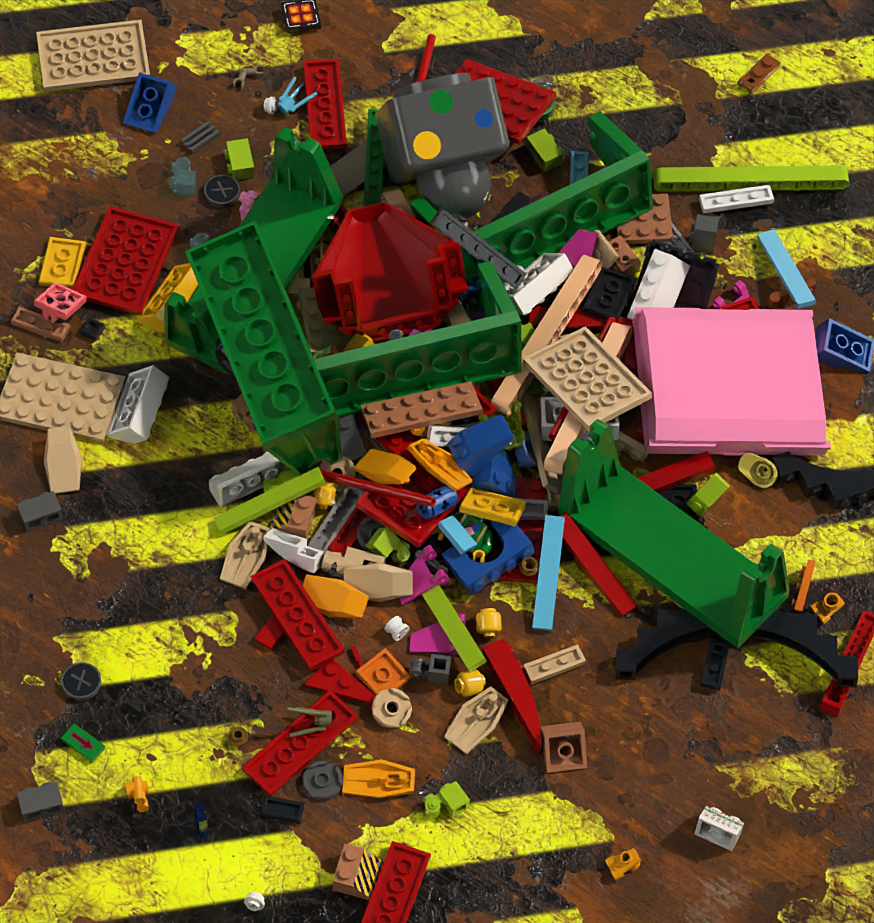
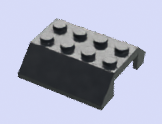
M653 239L652 242L649 241L644 253L645 259L637 285L632 292L628 308L631 309L654 249L673 255L690 265L674 308L707 309L720 264H716L717 260L707 256L701 259V254L689 250L683 253V248L671 244L665 247V242Z

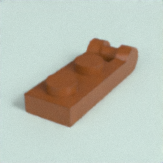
M766 53L745 76L739 79L737 85L741 88H746L747 92L753 94L780 67L781 62Z
M815 279L805 281L811 293L815 294L817 286ZM785 288L770 295L767 308L778 309L780 306L793 304L794 301Z

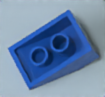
M139 72L123 124L157 133L173 103L178 86L171 81Z
M830 318L817 326L815 340L819 362L828 366L865 373L870 372L874 339Z
M498 415L461 430L447 444L457 465L473 477L515 438L504 416Z
M504 450L498 453L473 477L472 487L514 498L517 481L509 454Z

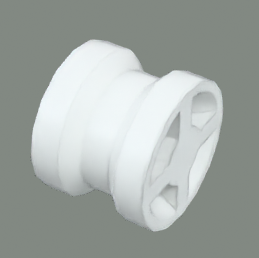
M399 616L392 618L384 628L387 633L392 634V638L395 641L402 639L410 629L407 624L402 623V619Z

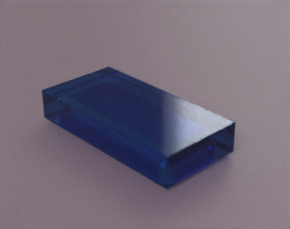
M201 802L193 805L195 823L200 837L205 838L209 836L207 818Z

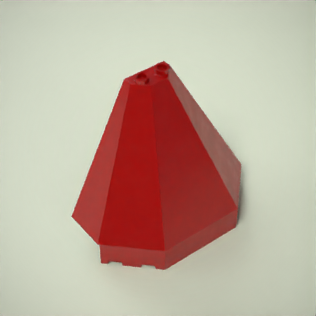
M387 202L349 209L312 277L318 310L321 312L323 322L337 327L339 331L349 336H354L356 333L362 336L366 334L373 342L439 327L448 312L450 313L459 302V297L469 289L465 280L460 244Z

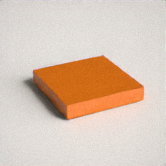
M386 648L355 671L356 676L376 696L385 689H399L411 680L409 673Z

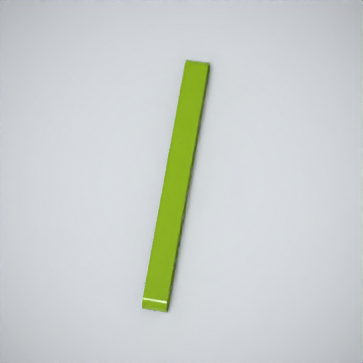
M842 165L662 167L653 171L654 189L659 192L729 191L770 185L771 190H841L850 185L848 169Z

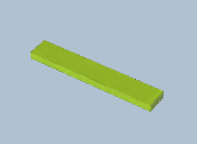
M316 467L214 517L215 523L222 535L325 485L326 482L319 467Z
M440 585L423 593L422 596L468 670L472 672L486 663L487 660Z

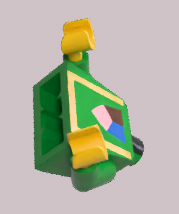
M469 514L456 516L455 518L477 543L475 548L469 551L473 553V561L476 558H481L480 563H484L485 557L493 548L492 528L484 523L486 521L484 518L473 517ZM437 527L432 535L440 533L438 540H442L444 533Z

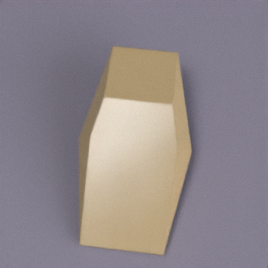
M65 426L48 429L43 462L50 491H54L55 494L79 491L82 456L71 427Z
M251 521L248 522L229 544L220 576L221 581L247 589L251 583V576L258 572L265 561L268 544L263 540V536L271 530L270 528Z
M384 563L344 568V582L369 596L368 600L382 602L413 594V571Z
M490 686L463 704L444 738L467 755L495 730L509 700Z

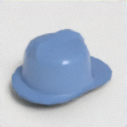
M529 431L524 433L522 442L515 449L518 467L531 468L537 466Z

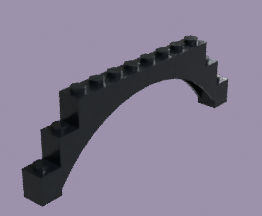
M789 451L774 456L771 459L778 472L776 480L779 485L784 483L790 484L797 479L806 498L819 496L824 492L833 510L845 509L853 503H862L874 496V470L844 471L820 467L792 456Z
M658 609L657 629H637V649L622 648L616 650V679L636 680V675L647 664L670 649L701 638L720 635L685 609ZM772 613L750 636L779 643L803 654L824 669L835 680L836 687L857 688L858 657L850 655L838 656L837 635H817V614Z

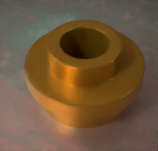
M527 557L521 561L520 571L526 576H533L539 571V563L535 558Z
M242 727L232 728L228 733V740L231 745L241 747L248 741V733ZM236 734L242 735L240 738L235 737Z

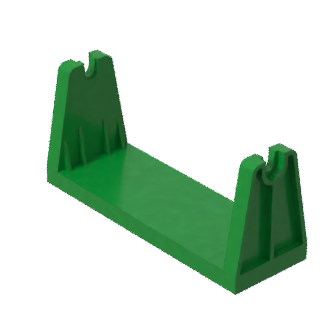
M601 111L588 116L587 123L593 131L589 134L590 145L606 168L473 231L516 266L519 265L525 269L543 253H559L579 229L590 232L599 230L603 234L653 209L650 158ZM423 196L409 202L410 208L416 215L417 220L440 232L430 224L437 211ZM461 248L465 279L478 275L476 265L480 262Z
M287 127L281 128L275 137L272 177L239 225L241 227L256 220L285 290H287L291 281L343 203L340 188L324 151L316 140L308 138L306 142L302 141L301 143L294 137L292 129ZM198 287L188 303L184 296L172 292L164 304L165 341L167 346L228 374L217 361L215 349L217 348L216 342L220 337L200 287Z
M256 220L186 250V255L264 448L299 476L312 470L311 467L319 461H329L330 465L339 462L342 459L338 415Z
M491 261L476 265L477 274L480 279L477 281V291L486 318L314 359L338 417L361 412V405L469 381L472 384L481 383L522 372L521 319Z
M596 419L590 425V434L586 440L581 441L576 438L569 445L558 506L559 516L568 513L583 534L736 648H739L789 597V583L784 552L773 544H769L761 552V559L758 564L746 558L621 467L611 428L604 422Z

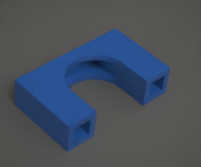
M490 521L493 533L504 545L500 556L491 562L479 563L473 561L466 553L461 555L454 546L442 553L444 563L470 596L475 592L481 591L485 585L496 581L500 575L514 569L523 559L531 557L535 553L532 542L517 524L516 526Z

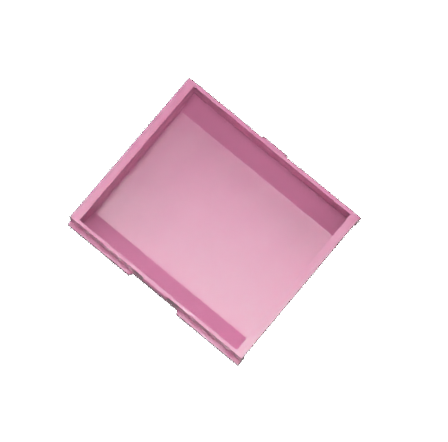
M636 307L632 323L638 379L652 392V398L640 404L645 454H700L708 451L709 454L744 455L747 452L755 455H779L789 451L791 455H825L827 450L831 448L830 441H826V416L812 320L813 310H720Z

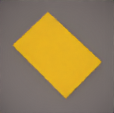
M50 237L39 278V286L50 287L56 282L73 290L80 274L86 241Z
M472 487L461 503L459 512L516 526L526 508V501Z

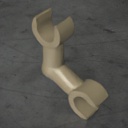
M256 65L254 68H242L238 78L233 81V88H235L236 84H241L242 91L247 75L263 78L264 72H258L263 70V65Z

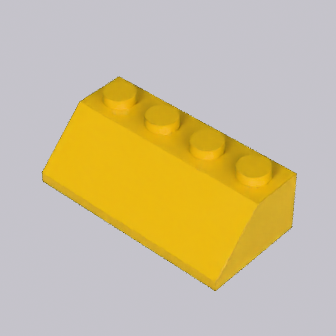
M190 263L173 267L148 301L142 316L138 315L135 320L159 333L165 332L164 304L171 293L176 292L184 296L188 303L199 287Z

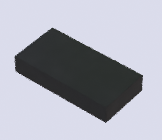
M265 795L260 817L301 824L305 803Z

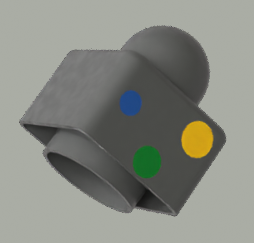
M458 73L419 81L394 90L392 92L393 99L386 101L375 113L390 180L396 184L416 181L420 197L423 196L437 212L440 208H443L459 221L476 215L486 204L491 191L488 164L509 148V139L494 77L471 81L469 73Z

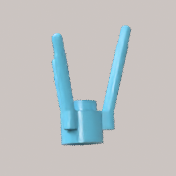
M293 77L285 92L279 98L280 101L277 103V107L284 114H288L289 111L294 112L298 107L315 97L317 92L295 104L293 98L304 87V84L302 83L291 96H288L287 94L296 81V77Z

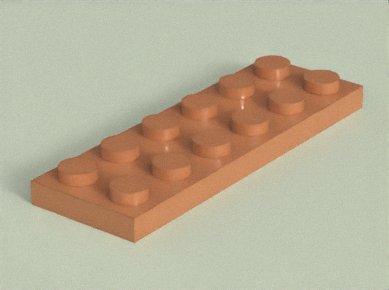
M469 381L361 405V412L372 439L482 414V407L473 384Z

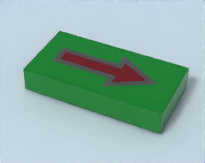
M75 723L61 737L62 742L91 763L106 749L105 745Z

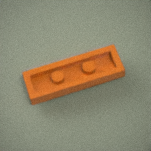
M808 559L807 565L802 566L799 577H802L803 580L802 583H797L795 593L798 594V597L793 599L790 610L794 611V614L802 613L816 561Z

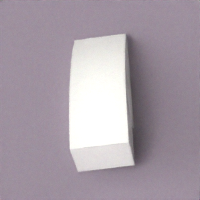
M274 528L263 536V540L274 551L292 564L312 573H315L322 566L324 551L307 546V539Z

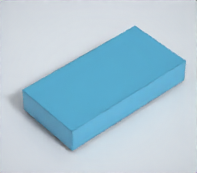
M454 515L438 523L439 529L461 555L472 550L477 545Z

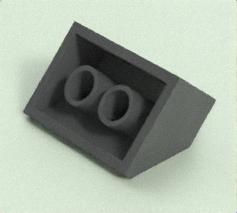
M354 414L339 418L342 456L347 457L351 461L363 458L367 454V449L358 419ZM323 461L315 463L313 467H320Z

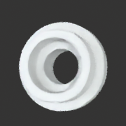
M271 96L264 101V111L271 115L278 110V101H276L275 97Z
M250 892L245 897L244 904L252 911L262 910L265 905L264 897L260 893Z

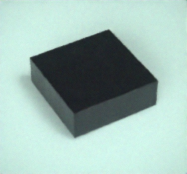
M88 317L80 330V335L97 342L106 328L105 324Z

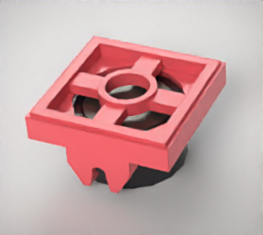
M55 282L34 301V306L43 310L42 314L45 320L49 319L52 323H66L73 318V313L86 302L87 297Z

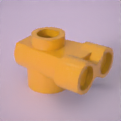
M828 593L823 601L819 603L816 601L809 607L813 614H817L819 621L825 624L831 620L830 616L837 612L845 603L837 593Z
M135 776L132 778V782L125 784L129 799L134 798L139 812H146L149 809L145 794L149 793L147 781L142 780L141 776Z
M632 848L618 856L612 855L605 859L610 868L611 874L617 881L624 877V873L628 870H637L641 859L637 851Z

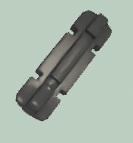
M419 549L416 551V553L414 554L415 560L420 555L422 550ZM438 560L425 561L430 570L436 572L443 569L448 574L449 567L444 564L441 565V562Z

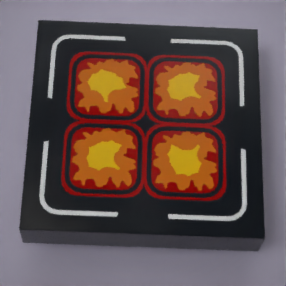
M316 0L281 2L287 33L321 29Z

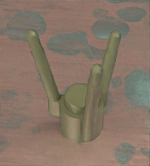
M301 707L286 708L287 711L315 715V724H319L318 727L291 733L290 737L326 731V727H331V710H314Z

